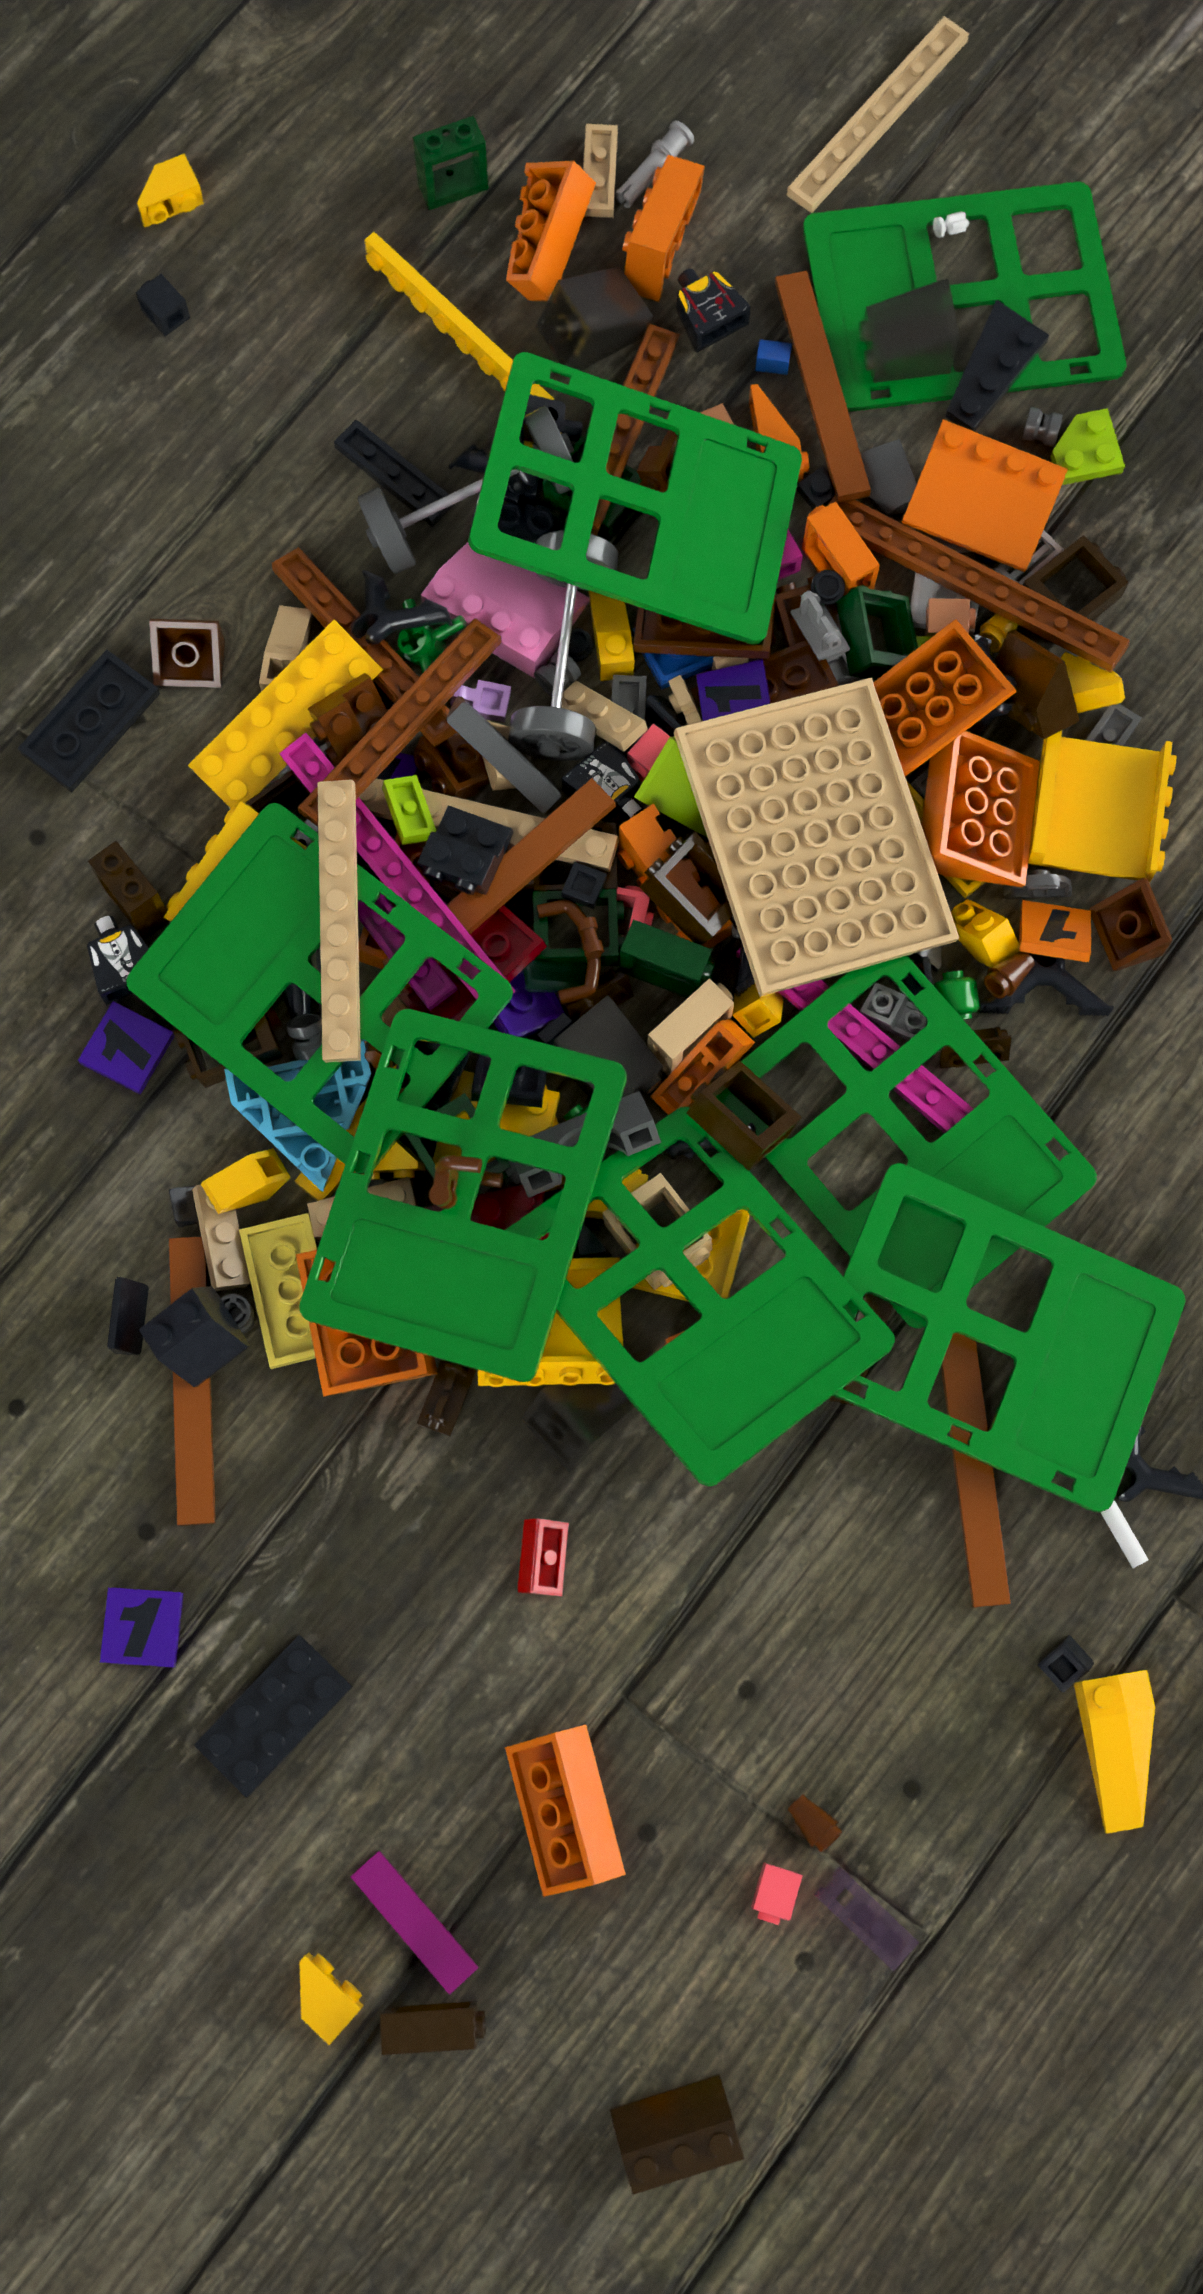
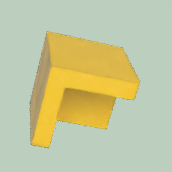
M754 982V985H751V988L744 991V994H741L740 997H737L736 994L734 995L732 1016L754 1038L781 1022L783 997L779 992L760 997Z

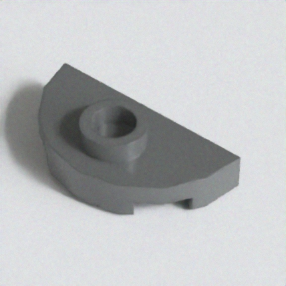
M1041 869L1032 871L1027 875L1026 886L1004 885L1003 893L1006 899L1071 897L1072 886L1071 880L1066 876L1050 874L1049 870Z

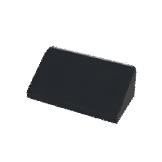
M649 695L646 698L645 714L669 736L675 737L674 731L676 728L688 725L685 717L681 713L677 714L672 704L664 697Z
M123 1277L115 1279L107 1347L115 1354L140 1355L143 1336L139 1329L145 1325L149 1288L143 1283Z

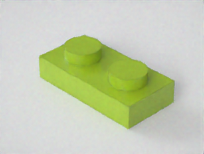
M417 775L383 780L382 791L401 844L406 845L427 841L431 831L436 833L437 830Z

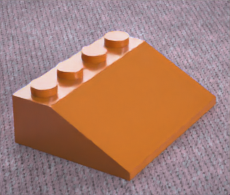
M943 419L901 523L1026 572L1068 469Z
M957 619L873 682L905 777L1017 692Z
M968 731L963 732L930 758L921 826L938 874L1015 887L1026 886L1039 760Z
M317 1250L296 1254L303 1292ZM325 1259L319 1280L330 1281L335 1262ZM309 1322L323 1397L438 1374L434 1357Z

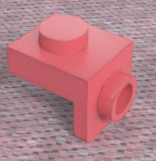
M637 886L617 887V901H623L624 907L633 908L629 929L633 919L652 926L654 913L649 912L650 898L643 890Z

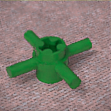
M406 599L403 601V609L416 606L415 600ZM459 615L451 620L453 621V626L443 624L436 629L424 626L402 630L398 637V647L400 649L395 652L404 661L409 660L415 665H420L423 674L447 648L444 639L464 629L467 626L466 621Z

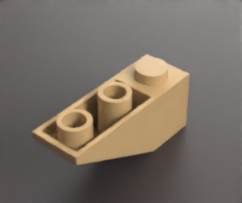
M279 606L264 652L259 680L261 692L307 647L313 616L308 609Z

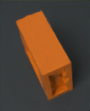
M835 501L826 507L821 505L812 510L807 517L802 550L817 572L833 570L840 574L845 583L844 596L848 594L851 588L856 586H867L869 589L874 590L880 564Z

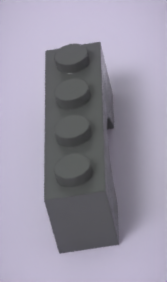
M640 1091L621 1098L607 1147L617 1149L630 1156L661 1143L654 1120ZM587 1113L530 1137L573 1147L578 1142ZM513 1162L528 1198L562 1183L563 1175Z

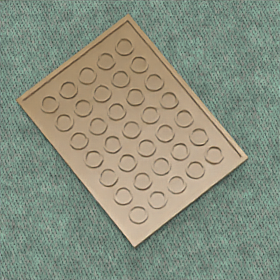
M872 678L675 729L674 736L760 997L953 943L959 939Z

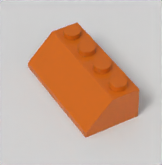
M587 1726L574 1727L505 1747L543 1897L596 1885L626 1875Z

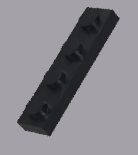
M357 419L334 441L335 448L413 512L450 495ZM455 504L423 520L433 527Z

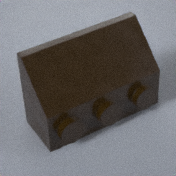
M1016 630L1008 632L995 662L1003 675H1011L1017 682V687L1015 688L1017 692L1003 702L1013 706L1011 712L1007 714L1009 718L1015 719L1024 725L1028 731L1034 732L1043 739L1079 722L1065 661Z
M720 2074L610 2109L632 2195L745 2159Z

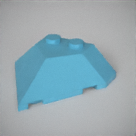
M364 1041L361 1042V1061H344L314 1099V1104L345 1130L350 1128L371 1077L369 1061L365 1059L366 1047ZM297 1060L268 1068L284 1081L289 1082L295 1078L308 1060ZM224 1069L231 1104L323 1192L337 1157L228 1069Z

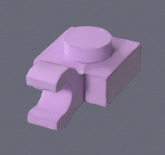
M478 680L476 689L462 685L451 697L450 705H453L458 696H462L485 719L505 722L511 686Z

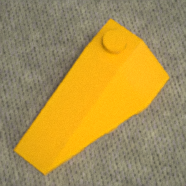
M1143 1670L1074 1683L1105 1833L1143 1827L1155 1704L1148 1672Z

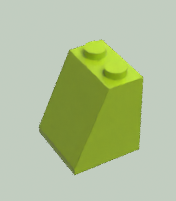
M669 737L634 797L648 806L654 803L659 812L707 837L675 737Z

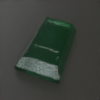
M531 961L522 970L525 989L527 992L558 993V990L583 985L587 963Z

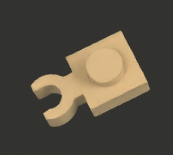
M681 675L669 680L668 682L674 694L668 697L676 713L683 712L688 725L702 722L703 719L693 696Z

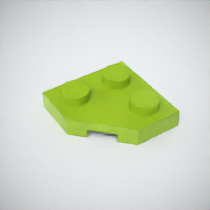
M1108 408L1077 414L1051 454L1052 463L1068 469L1062 485L1123 473L1125 464Z

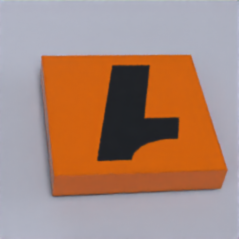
M1022 900L1020 908L1019 951L1089 962L1091 955V911Z

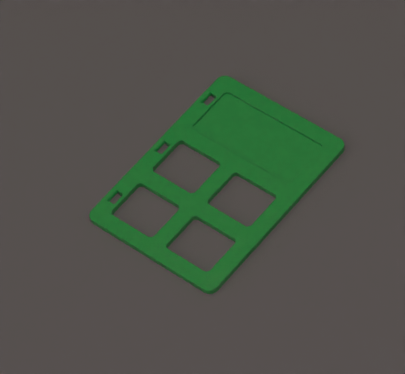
M1083 182L809 214L804 220L803 233L814 296L848 412L952 400L964 372H957L953 368L943 312L952 309L994 305L996 300L1032 323L1028 301L1084 294L1089 301L1099 354L1096 356L1047 362L1042 361L1039 358V354H1037L1007 393L1115 380L1120 378L1125 372L1127 363L1093 198L1089 186ZM1062 209L1068 210L1071 213L1082 268L1070 271L1025 275L1021 268L1012 216ZM964 212L968 221L984 220L987 224L997 278L987 281L940 285L936 278L927 227L933 225V221L937 217H942L945 222L947 215ZM1087 365L1088 373L1070 375V367ZM889 390L890 397L871 399V391Z
M521 352L515 356L511 365L468 543L471 549L478 554L748 644H759L763 641L768 631L802 455L793 445L540 356ZM551 372L570 378L568 385L550 379ZM533 384H539L582 399L592 405V413L580 462L575 463L525 446L519 441ZM650 407H653L664 412H667L669 414L667 418L664 419L662 417L650 414L649 410ZM619 414H625L676 433L677 442L666 492H659L612 476L606 471ZM747 441L764 446V452L747 448ZM512 470H519L571 489L572 498L559 550H553L502 533L498 529V522ZM604 499L657 518L658 528L646 579H639L587 560L586 552L598 500Z
M272 803L260 812L130 971L126 981L127 987L143 1002L346 1164L354 1136L314 1104L317 1094L343 1062H324L321 1044L295 1078L287 1082L243 1047L244 1039L288 985H297L322 1005L321 972L310 964V958L320 947L319 834L281 804ZM298 830L314 841L306 850L292 840ZM357 864L358 902L366 904L405 935V942L360 996L361 1042L367 1041L382 1053L390 1027L382 1021V1014L429 958L439 961L478 992V999L459 1022L488 1029L513 996V989L508 980ZM380 894L396 905L389 914L374 904L380 897ZM464 959L481 971L473 980L458 969ZM441 1044L432 1055H425L414 1047L406 1070L411 1080L399 1095L398 1101L424 1108L469 1051ZM394 1047L391 1061L397 1066H400L404 1051ZM389 1130L386 1133L375 1168L404 1132ZM360 1152L354 1172L364 1175L370 1158L369 1155Z
M908 956L846 973L741 1061L758 1078H762L801 1044L806 1043L814 1049L845 1085L847 1090L842 1097L794 1137L784 1140L765 1158L849 1257L853 1253L878 1189L855 1209L848 1211L837 1201L809 1168L807 1163L813 1155L863 1114H869L908 1159L907 1166L1043 1227H1046L1096 1183L1097 1174L1093 1166ZM909 973L924 989L915 996L902 982ZM887 976L892 979L926 1018L927 1025L872 1071H866L828 1028V1022L880 978ZM948 1046L955 1051L988 1089L989 1096L935 1142H927L891 1101L889 1093L939 1050ZM980 1055L995 1069V1072L991 1073L987 1078L973 1063ZM727 1088L716 1096L745 1125L748 1126L752 1122L756 1127L757 1136L769 1128ZM1053 1137L1068 1153L1060 1161L1046 1146ZM904 1197L878 1259L879 1268L931 1292H939L964 1230L963 1222L912 1198ZM992 1236L971 1289L1021 1247ZM889 1302L911 1328L922 1329L926 1326V1321L923 1317Z
M402 1009L397 1012L393 1018L300 1301L299 1310L301 1315L312 1323L518 1382H527L533 1379L540 1365L627 1082V1073L624 1067L615 1061L413 1009ZM418 1040H426L491 1058L474 1116L471 1119L466 1120L398 1101L399 1091L414 1045ZM394 1047L404 1051L399 1069L388 1068ZM527 1066L594 1085V1091L583 1127L575 1146L567 1147L500 1128L504 1108L519 1067ZM389 1130H396L456 1146L462 1149L461 1156L482 1159L480 1173L458 1171L455 1192L457 1202L452 1208L443 1209L440 1212L368 1192L385 1135ZM360 1152L370 1156L364 1175L354 1173ZM497 1157L565 1176V1185L549 1236L545 1240L534 1239L471 1221L472 1209L490 1158ZM325 1259L335 1262L329 1282L319 1280Z
M680 1107L655 1124L661 1143L630 1156L618 1150L602 1161L589 1203L594 1200H601L638 1242L639 1247L580 1289L574 1288L566 1279L556 1313L694 1478L704 1486H714L887 1355L893 1348L895 1337L889 1327L752 1173L686 1114L690 1107ZM706 1138L719 1152L711 1158L699 1145ZM682 1140L692 1148L722 1182L723 1186L669 1226L661 1227L623 1185L622 1180L668 1147ZM563 1190L505 1231L539 1240L551 1230ZM738 1210H746L783 1251L785 1257L732 1297L724 1299L719 1296L686 1258L683 1250ZM777 1218L791 1233L783 1239L771 1227V1224ZM659 1270L670 1279L700 1314L701 1319L643 1362H637L600 1320L597 1313L651 1273ZM850 1301L865 1316L858 1322L843 1308Z
M902 1163L891 1165L883 1176L843 1277L862 1298L866 1293L879 1297L923 1317L926 1321V1326L900 1391H893L862 1376H858L853 1381L867 1387L864 1398L843 1388L833 1396L1090 1511L1102 1512L1109 1509L1113 1504L1185 1306L1186 1299L1183 1291L1173 1284ZM904 1197L912 1198L952 1216L964 1224V1230L941 1288L937 1293L884 1271L878 1266V1259ZM992 1236L1001 1238L1051 1262L1050 1273L1027 1332H1020L971 1310L966 1304L967 1297ZM850 1301L843 1308L854 1319L858 1308ZM954 1333H959L1012 1357L1014 1360L1013 1370L990 1430L987 1432L935 1410L928 1405V1397ZM952 1425L971 1433L967 1444L947 1436ZM1056 1472L1074 1480L1071 1491L1051 1482Z

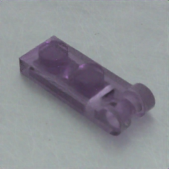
M838 1866L831 1874L834 1878L825 1888L821 1886L814 1893L815 1897L892 1971H895L919 1942L851 1876ZM846 1888L853 1897L843 1907L836 1898Z

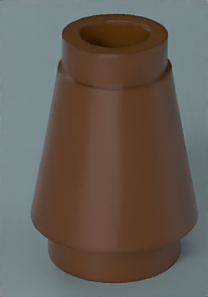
M1019 951L1017 954L989 968L987 975L984 977V984L987 990L997 998L1013 995L1034 967V959L1029 953Z
M804 1794L788 1808L810 1847H816L820 1853L825 1851L843 1833L837 1826L839 1822L810 1799L808 1800Z

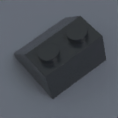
M213 1286L191 1288L139 1329L157 1360L193 1387H198L250 1347V1344Z

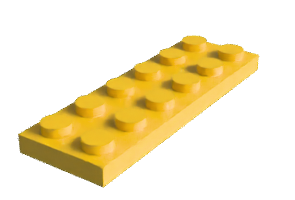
M333 620L188 766L230 808L234 805L238 806L240 801L246 803L260 793L287 766V763L280 756V752L304 733H307L312 740L316 737L310 727V723L314 720L308 711L309 707L364 673L373 680L383 669Z

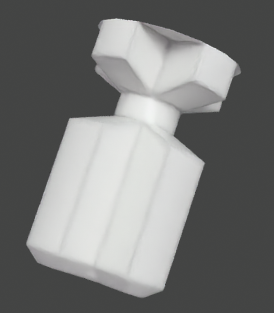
M964 212L947 215L945 222L942 217H937L933 221L934 232L938 238L944 237L946 230L949 235L964 232L969 225Z

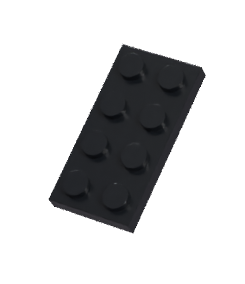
M106 649L18 747V750L24 757L72 793L159 696L160 691L158 687Z
M298 1635L194 1746L246 1798H249L353 1686L301 1635Z

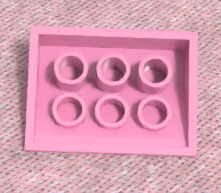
M467 542L438 570L421 594L422 603L429 599L446 607L451 620L461 615L467 625L474 618L482 622L501 636V644L492 654L535 678L534 672L542 665H546L559 646L567 588L549 583L535 572L478 554L471 549ZM579 591L576 592L572 626L590 599Z

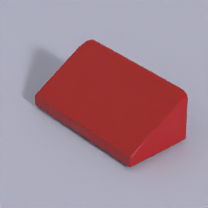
M538 1518L526 1519L524 1521L517 1588L519 1593L562 1597L569 1523Z

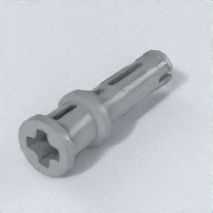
M675 120L670 124V130L661 140H656L653 143L652 153L620 189L615 192V197L621 205L626 200L624 207L630 208L635 200L651 184L656 168L658 166L663 167L667 156L677 157L685 147H690L694 143L692 132L683 123Z

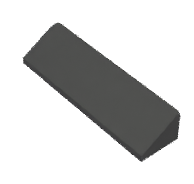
M458 696L455 699L447 715V723L541 812H546L561 797L558 788L462 696Z

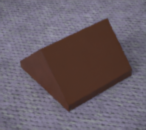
M149 620L153 681L155 686L221 688L225 639L219 621Z
M1145 877L1088 908L1091 911L1092 920L1113 971L1160 957L1173 941L1149 881Z

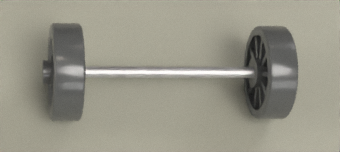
M542 406L524 416L525 424L534 442L532 444L534 449L573 462L570 453L574 452L570 439L566 432L560 433L547 406ZM512 470L511 473H510V476H512V475H514V474H516V473H519V472H521V471H519V470ZM483 478L400 519L396 511H392L380 487H376L358 496L359 505L370 527L365 530L373 548H380L393 574H398L416 565L413 553L405 538L407 534L404 528L480 492ZM552 482L558 494L571 490L566 486Z
M564 531L547 533L538 538L535 544L559 550ZM591 534L586 552L587 560L617 571L619 558L617 549L609 541ZM536 573L549 583L567 588L551 706H530L515 711L511 716L508 741L518 751L536 758L553 761L580 760L593 752L596 726L588 717L578 712L561 708L576 592L577 589H586Z

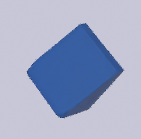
M760 339L755 371L787 375L792 343Z

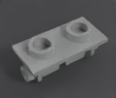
M812 591L802 594L800 608L791 610V614L817 659L820 661L849 651V645L825 605L820 603L818 594Z

